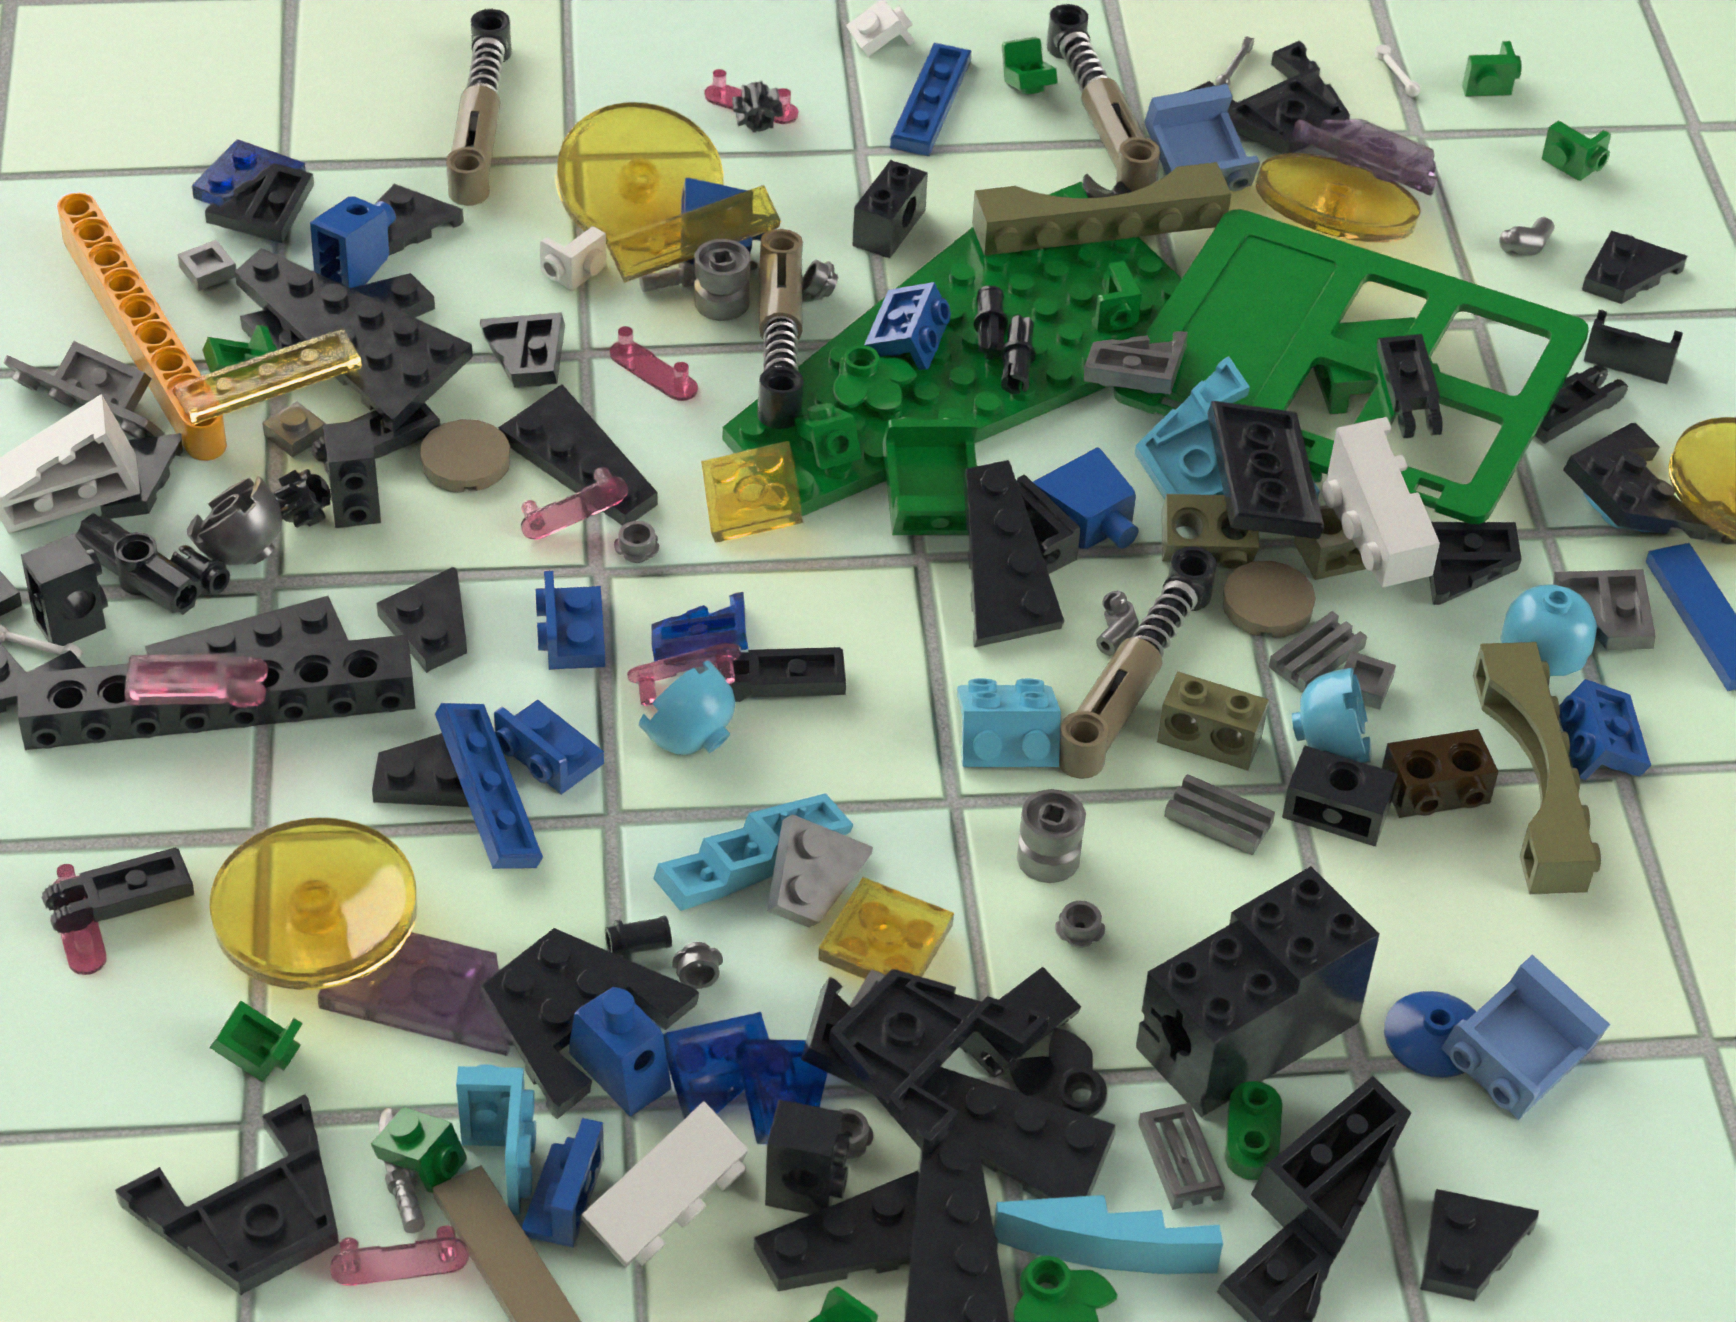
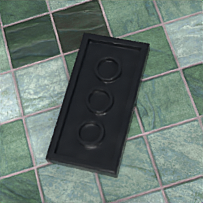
M1211 401L1207 415L1231 528L1320 539L1324 524L1297 413Z

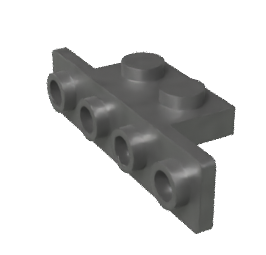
M73 341L54 376L9 355H6L2 362L15 372L12 378L14 381L33 391H37L39 386L50 390L47 394L49 397L72 408L74 402L85 405L102 394L116 420L121 422L120 427L122 431L137 439L144 438L146 434L151 437L163 436L165 434L164 431L150 420L134 413L152 378L136 368L83 344Z

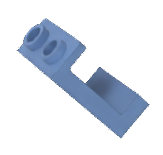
M1227 84L1151 98L1144 124L1151 140L1159 146V160L1166 175L1179 166L1217 162L1231 191H1240L1248 186H1252L1260 162L1257 156L1247 157L1228 114L1233 96Z
M1531 955L1519 966L1512 979L1467 1021L1461 1020L1454 1027L1441 1049L1450 1057L1453 1064L1459 1070L1468 1073L1490 1094L1497 1105L1507 1109L1520 1120L1594 1049L1611 1024L1534 955Z

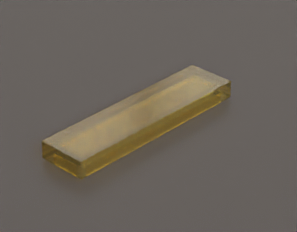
M762 185L609 239L607 247L623 282L626 283L695 258L698 247L705 242L714 239H729L740 242L779 228L781 220L765 186Z
M340 329L174 386L181 406L191 424L194 425L361 368V361L345 330Z

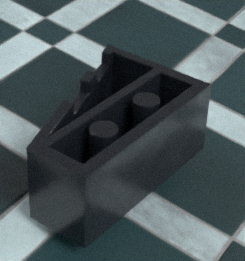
M1372 1076L1266 1164L1250 1195L1282 1227H1285L1291 1220L1295 1219L1333 1256V1263L1348 1238L1411 1112Z

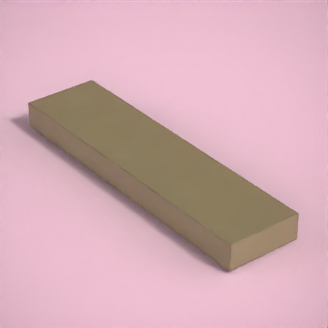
M482 1165L433 1187L435 1201L511 1322H581Z

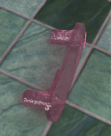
M716 69L713 71V84L705 89L704 96L711 104L733 110L732 97H741L742 89L727 85V72L723 69ZM781 88L778 91L780 101L782 102L783 116L774 117V123L790 124L797 120L799 111L795 105L791 104V91L787 88Z
M624 326L618 329V342L610 347V358L615 363L671 399L685 401L697 394L698 385L689 376V365L687 363L677 362L674 364V367H671L657 358L654 353L634 342L632 328Z
M601 467L594 473L597 483L585 487L582 491L561 501H555L538 508L535 501L528 500L521 506L525 516L521 522L522 533L529 539H541L620 503L626 497L628 492L627 484L620 477H612L608 468Z
M724 643L643 664L627 672L628 680L638 684L640 702L644 706L653 705L652 703L657 698L655 681L677 676L676 673L688 671L693 667H703V662L707 660L714 666L716 665L727 682L732 684L736 681L733 660L740 657L741 648L736 644Z
M71 864L60 865L56 871L58 879L54 883L58 884L60 881L78 877L75 874L74 867ZM93 920L84 930L71 931L65 934L60 933L68 966L73 972L80 975H89L98 972L104 967L107 955L98 922Z
M443 1225L437 1229L436 1239L415 1241V1243L386 1247L372 1246L359 1248V1242L355 1238L348 1237L340 1242V1253L333 1257L330 1263V1273L337 1283L346 1286L456 1272L466 1265L469 1259V1251L467 1245L462 1240L456 1238L454 1228L449 1225Z

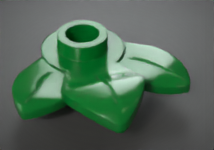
M857 345L849 348L841 358L839 363L840 375L833 383V392L838 403L844 408L850 409L864 402L869 409L876 412L892 413L898 411L902 405V392L899 385L913 381L917 378V373L908 363L901 359L880 358L878 352L872 347Z
M1040 1256L1029 1263L1021 1273L1019 1287L1022 1297L1014 1308V1322H1099L1096 1310L1113 1303L1118 1295L1109 1281L1099 1273L1090 1269L1070 1270L1066 1263L1057 1257ZM1050 1283L1055 1288L1047 1289L1039 1286V1284Z

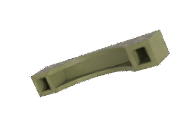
M1217 162L1179 166L1164 178L1147 187L1130 193L1103 198L1056 197L1033 192L1018 186L982 189L974 191L972 224L984 255L1215 228L1223 215L1229 211L1231 191Z
M1536 642L1480 644L1473 679L1481 710L1500 723L1519 743L1532 764L1539 785L1540 809L1528 824L1520 852V860L1529 894L1588 892L1593 873L1600 870L1601 852L1598 843H1592L1589 834L1590 812L1587 805H1581L1579 798L1580 778L1577 768H1571L1569 762L1570 743L1568 734L1560 730L1558 722L1560 716L1559 701L1556 696H1551L1549 690V665L1547 661H1541Z

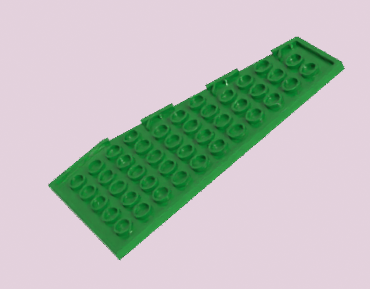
M1082 181L1048 194L1056 197L1089 198L1083 188ZM972 227L897 287L902 288L935 282L941 297L948 302L951 314L950 321L944 330L938 350L934 354L929 369L919 370L910 352L899 356L888 355L880 357L901 359L908 363L917 373L916 379L899 385L902 392V405L898 411L879 413L869 409L864 402L847 409L838 403L833 392V383L840 375L839 363L841 358L849 348L865 344L885 297L798 366V372L804 379L802 415L808 414V408L824 403L834 404V407L854 415L861 450V458L859 460L827 469L819 468L816 463L813 443L797 435L796 426L788 429H775L759 421L757 415L758 399L722 427V440L793 521L886 481L882 444L887 423L891 419H900L902 417H914L917 419H944L947 417L977 420L978 427L975 444L1107 388V386L1099 383L1084 381V366L1093 342L1113 339L1126 340L1130 337L1144 336L1182 278L1140 237L984 255L974 227ZM1125 261L1132 276L1138 277L1141 283L1142 300L1138 326L1099 333L1095 327L1097 298L1105 294L1108 263ZM993 285L1003 291V311L1008 318V328L1011 324V319L1016 315H1020L1023 318L1030 317L1034 322L1032 346L1036 351V356L1030 367V382L1026 392H1023L1021 389L1022 381L1020 394L1006 392L1001 386L1004 370V361L1001 356H994L993 360H988L984 358V353L979 351L978 332L974 328V318L978 313L976 296L979 289L984 286ZM1008 328L1004 332V344L1007 343Z

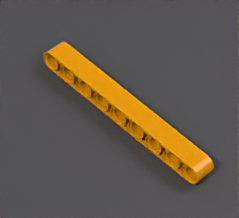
M79 192L63 196L57 203L63 243L138 370L152 378L148 387L176 434L181 433L182 443L187 453L192 458L203 461L220 457L226 451L227 442L223 413L219 403L95 199L91 195Z

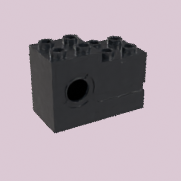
M1310 866L1233 910L1228 926L1148 971L1141 1010L1144 1014V1020L1139 1023L1136 1048L1187 1103L1191 1104L1193 1110L1202 1118L1230 1101L1232 1091L1241 1083L1248 1081L1262 1082L1359 1023L1380 933Z

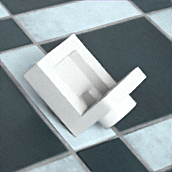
M879 0L846 25L868 57L899 34H901L909 46L915 42L907 30L913 25L900 6L893 10L886 0Z
M594 226L565 247L548 237L540 241L541 272L549 279L560 283L572 291L593 275L600 273L606 266V233Z

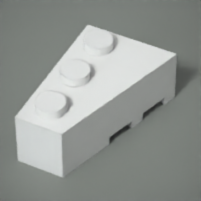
M102 394L0 457V520L9 534L140 493L136 454Z
M1387 417L1342 426L1336 429L1327 480L1322 486L1326 505L1329 508H1333L1342 523L1345 536L1353 540L1361 553L1365 568L1373 572L1382 588L1432 576L1440 545L1419 492L1410 494L1401 471H1405L1408 466L1403 454L1394 456L1386 438L1387 433H1390L1392 430Z
M703 1101L582 1214L581 1220L625 1268L635 1259L643 1266L666 1245L660 1236L676 1222L684 1228L707 1206L701 1200L716 1185L722 1190L726 1189L746 1170V1166L742 1162L749 1149Z

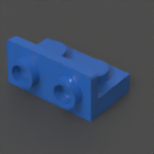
M935 282L889 289L864 345L875 349L879 357L888 355L899 356L910 352L919 370L929 369L951 316L949 304L941 297Z
M544 571L545 588H536L535 591L537 617L546 616V622L537 623L538 651H548L549 670L606 667L601 586L554 588V572Z
M1585 679L1559 705V718L1563 732H1567L1569 737L1571 762L1573 768H1577L1580 779L1586 780L1601 765L1637 777H1641L1651 767L1630 694Z
M538 699L515 716L504 707H500L494 712L495 733L502 752L509 757H515L529 769L537 781L541 783L546 782L561 795L604 764V751Z
M582 1118L575 1138L567 1137L564 1144L554 1143L551 1145L522 1224V1229L528 1238L574 1248L583 1222L581 1220L582 1214L588 1208L604 1162L603 1122Z

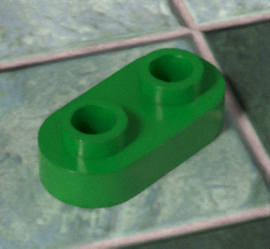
M1248 1081L1238 1085L1231 1093L1227 1111L1225 1162L1234 1174L1248 1180H1258L1266 1164L1280 1152L1282 1099L1279 1093L1266 1083ZM1251 1102H1257V1103H1260V1104H1262V1105H1255V1104H1253V1103H1251ZM1247 1144H1257L1260 1146V1148H1251Z

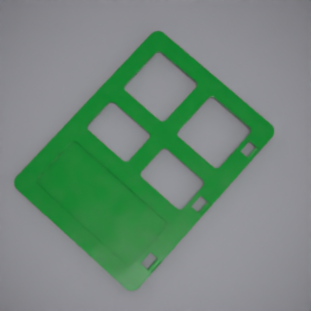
M1234 209L1223 215L1144 335L1148 336L1149 344L1173 341V332H1188L1187 347L1171 394L1147 393L1143 390L1114 386L1113 394L1115 399L1124 405L1153 415L1157 413L1166 416L1172 409L1176 410L1177 408L1162 404L1161 402L1164 398L1183 403L1191 395V390L1201 381H1205L1216 370V366L1223 359L1230 357L1250 387L1248 396L1234 402V404L1286 411L1311 369L1316 365L1328 366L1330 364L1371 379L1377 384L1354 424L1387 417L1390 425H1392L1398 413L1394 412L1378 352L1333 336V333L1366 282L1379 283L1427 300L1407 335H1423L1429 360L1455 315L1459 312H1468L1545 337L1549 340L1546 348L1522 391L1515 396L1433 370L1440 395L1439 404L1498 423L1502 427L1472 481L1468 484H1459L1410 466L1405 471H1401L1410 494L1417 493L1418 491L1416 490L1419 485L1441 492L1439 499L1419 492L1424 506L1435 509L1434 512L1465 523L1480 524L1490 518L1586 343L1589 327L1583 319L1247 210ZM1301 429L1305 446L1311 448L1307 454L1310 469L1328 475L1334 440Z

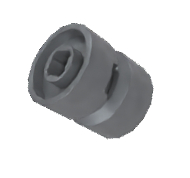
M714 239L705 242L698 247L695 253V307L700 314L709 319L726 321L738 318L747 311L750 303V252L744 245L729 239Z
M1047 789L1034 793L1024 802L1021 814L1017 862L1020 869L1028 877L1039 882H1061L1073 876L1079 868L1086 811L1083 804L1074 795L1063 790Z

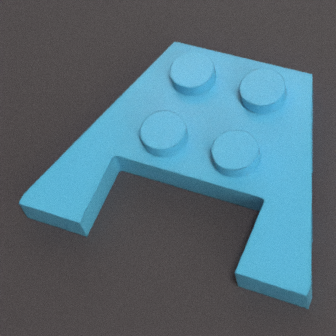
M1230 357L1223 359L1216 366V370L1205 381H1201L1191 390V395L1176 410L1172 409L1135 446V456L1164 500L1166 494L1224 495L1207 412L1211 401L1234 403L1248 396L1250 388ZM1314 483L1315 490H1316V495H1317V499H1318L1320 490L1318 489V487H1317L1316 484Z

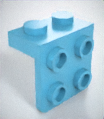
M977 678L969 680L968 685L957 687V697L962 712L961 763L963 767H1059L1061 710L1051 686L1044 685V681L1033 678L1019 679L1016 681V685H997L995 680Z
M482 1064L475 1067L458 1066L456 1088L461 1144L467 1146H506L505 1172L508 1207L514 1216H520L521 1199H531L533 1166H530L531 1153H535L536 1120H533L534 1090L525 1089L523 1068L497 1067L490 1064Z

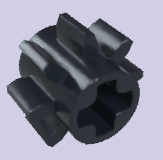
M763 81L741 85V97H732L733 112L736 113L737 125L745 124L753 133L765 131L769 128L773 129L774 117L783 116V107L779 98L778 88L770 89Z
M306 469L300 473L293 470L278 479L282 488L275 491L274 496L279 502L283 520L290 523L293 522L294 526L298 528L304 524L310 527L326 518L322 509L331 505V492L328 484L321 476L311 474L310 470Z

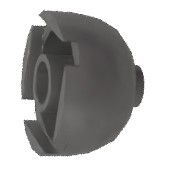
M257 476L255 483L249 477L232 485L208 503L212 511L203 521L197 514L187 528V536L209 559L221 560L225 565H239L248 560L253 564H257L267 558L275 549L272 542L280 531L282 517L279 502L272 490L261 477Z

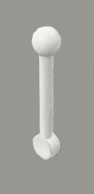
M1378 45L1375 49V57L1379 60H1384L1405 85V92L1408 96H1417L1421 90L1420 85L1415 81H1411L1390 56L1391 48L1389 46Z
M0 625V643L9 641L57 655H62L71 650L78 659L83 655L82 650L75 644L69 643L65 647L9 632L5 626Z

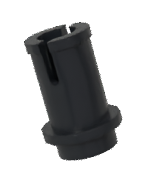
M188 545L178 548L181 553L188 556V559L176 551L173 553L170 560L201 581L203 594H219L225 590L230 581V573L224 562L218 559L210 560Z
M667 916L623 924L621 920H615L613 926L605 927L607 950L628 959V954L672 947V935Z

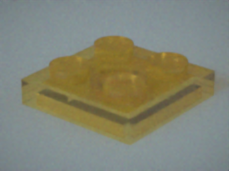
M789 441L701 461L710 529L715 543L804 523L793 452Z
M862 877L819 946L818 960L866 979L871 969L886 975L892 968L923 977L953 926L954 913Z

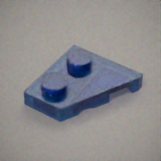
M236 139L191 185L193 198L208 204L214 203L220 207L234 197L233 190L246 181L255 179L259 172L273 163L306 171L305 162Z
M744 592L729 595L731 606L710 614L708 607L702 605L688 610L680 616L669 617L651 624V645L654 662L682 663L690 660L692 657L711 654L718 656L719 654L737 653L740 650H747L748 631Z
M761 1012L670 1031L663 1035L669 1072L683 1119L691 1114L703 1101L718 1114L743 1092L748 1085L776 1062Z
M744 1039L735 1048L757 1144H767L779 1100L820 1107L828 1073L801 1060L806 1040Z

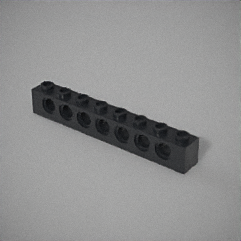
M408 634L17 675L18 721L25 750L416 709Z

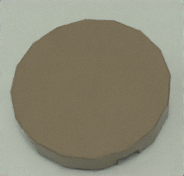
M459 419L443 423L428 433L421 444L420 461L426 478L436 486L452 492H464V487L476 486V491L500 481L509 470L510 445L505 434L494 425L480 420Z
M1253 561L1239 566L1227 577L1223 589L1224 613L1231 622L1249 634L1260 636L1261 632L1273 633L1272 638L1286 637L1303 629L1310 622L1316 600L1313 585L1303 573L1289 565L1274 561Z

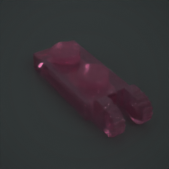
M228 654L131 655L129 657L125 685L126 704H222L227 701L236 707L258 706V704H262V701H265L266 688L261 684V681L267 678L268 666H266V662H263V659L260 660L258 657H228Z

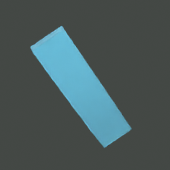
M826 793L748 813L743 828L703 838L698 853L659 863L653 879L680 911L723 898L772 877L783 819L796 815L843 835L850 833L854 824Z
M1105 1195L996 1203L993 1230L998 1243L1039 1256H1054L1065 1262L1101 1269L1153 1274L1217 1273L1223 1247L1220 1225L1165 1228L1162 1210L1108 1213Z

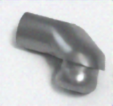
M1539 217L1531 228L1515 226L1511 230H1504L1499 238L1500 246L1507 253L1514 251L1521 255H1535L1543 249L1553 233L1554 223L1547 217Z
M1112 591L1105 595L1102 601V605L1106 610L1104 616L1108 628L1096 639V644L1099 650L1108 656L1113 655L1122 641L1131 638L1139 627L1133 604L1127 601V596L1122 591Z

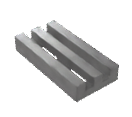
M1331 611L1271 655L1269 668L1301 692H1304L1307 685L1318 676L1332 672L1345 663L1351 651L1358 653L1365 648L1367 635L1361 631L1355 635L1352 633L1353 625L1347 621L1343 624L1338 623L1339 615ZM1339 641L1344 642L1341 646H1339L1337 649H1335L1333 652H1331L1329 655H1327L1325 658H1323L1309 670L1304 672L1302 675L1299 676L1297 674L1300 670L1305 668L1310 663L1314 664L1316 661L1324 656V653L1331 647H1333L1335 644H1337Z
M1187 774L1183 779L1182 787H1178L1175 791L1174 799H1170L1167 803L1164 817L1253 855L1272 826L1275 811ZM1184 804H1186V805H1188V806H1191V807H1193V808H1195V809H1198V810H1200V811H1202V812H1204V813H1207V814H1209L1210 816H1208V815H1206V814H1203V813H1201V812H1199V811H1197V810H1194V809H1192V808H1190V807H1187V806H1185ZM1228 823H1230V824H1232V825H1234V826H1237V827H1239V828H1241V829H1243V830H1246V831H1248V832H1250V833H1253V834H1249V833H1247V832H1245V831H1242V830H1240V829H1238V828H1236V827H1233V826L1229 825Z
M1185 1103L1140 1113L1138 1125L1172 1210L1182 1208L1184 1201L1190 1200L1192 1205L1202 1204L1204 1197L1211 1196L1212 1201L1223 1199L1225 1187L1191 1104ZM1174 1119H1180L1205 1182H1197L1185 1147L1174 1125ZM1156 1123H1160L1184 1183L1183 1187L1179 1183Z

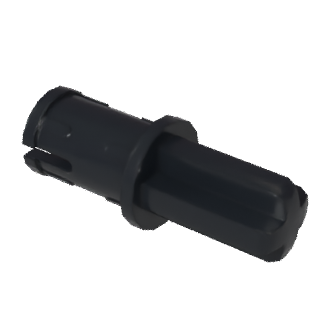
M993 285L984 286L979 289L976 296L978 313L974 318V328L978 332L979 351L984 353V358L988 360H993L994 356H1001V349L1004 346V332L1008 328V318L1003 311L1004 293L999 287Z
M1016 315L1011 319L1007 343L1001 349V358L1004 361L1001 386L1006 392L1011 394H1020L1021 381L1023 392H1026L1029 388L1030 367L1036 356V351L1032 346L1034 322L1030 317L1023 318L1020 315Z

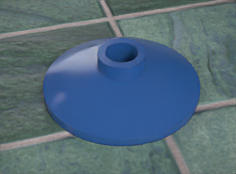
M1421 991L1409 994L1398 1000L1390 1008L1384 1024L1386 1044L1400 1063L1422 1075L1446 1078L1464 1074L1465 1072L1459 1070L1453 1064L1450 1057L1441 1047L1454 1027L1461 1020L1467 1021L1476 1013V1010L1465 1001L1443 992Z

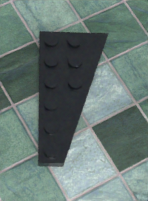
M259 249L235 270L236 285L265 312H272L281 320L282 328L291 336L296 334L304 342V349L343 386L350 385L360 395L361 402L370 411L375 409L384 417V424L393 433L473 357L471 343L266 249Z

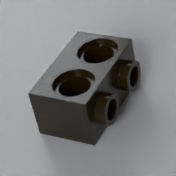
M1479 729L1387 743L1381 768L1398 773L1392 803L1399 818L1415 815L1426 816L1440 811L1475 808L1483 804L1491 803L1499 773Z

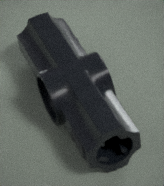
M92 513L81 521L80 528L75 536L85 550L89 548L94 550L101 565L119 577L120 586L125 592L134 595L145 594L172 614L179 612L184 615L195 607V602L202 593L201 581L159 553L156 542L150 535L138 532L130 533L105 515L97 516L95 513Z

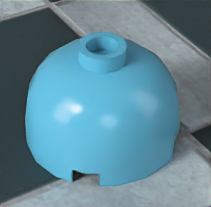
M1554 584L1537 585L1525 590L1510 604L1506 612L1500 640L1501 643L1536 642L1541 661H1547L1549 665L1550 676H1566L1581 670L1586 664L1587 658L1592 654L1597 623L1589 603L1580 594L1567 587Z
M708 660L703 662V673L699 674L693 667L674 681L654 700L652 704L658 711L651 720L645 714L640 718L638 726L662 749L677 755H691L702 748L711 753L720 747L730 736L726 726L732 720L735 711L736 701L733 690L721 672Z
M1353 668L1332 671L1318 676L1307 685L1302 693L1300 712L1292 713V724L1296 740H1306L1309 747L1331 752L1361 763L1371 762L1370 736L1364 738L1361 736V734H1365V722H1368L1358 678L1356 674L1353 675Z

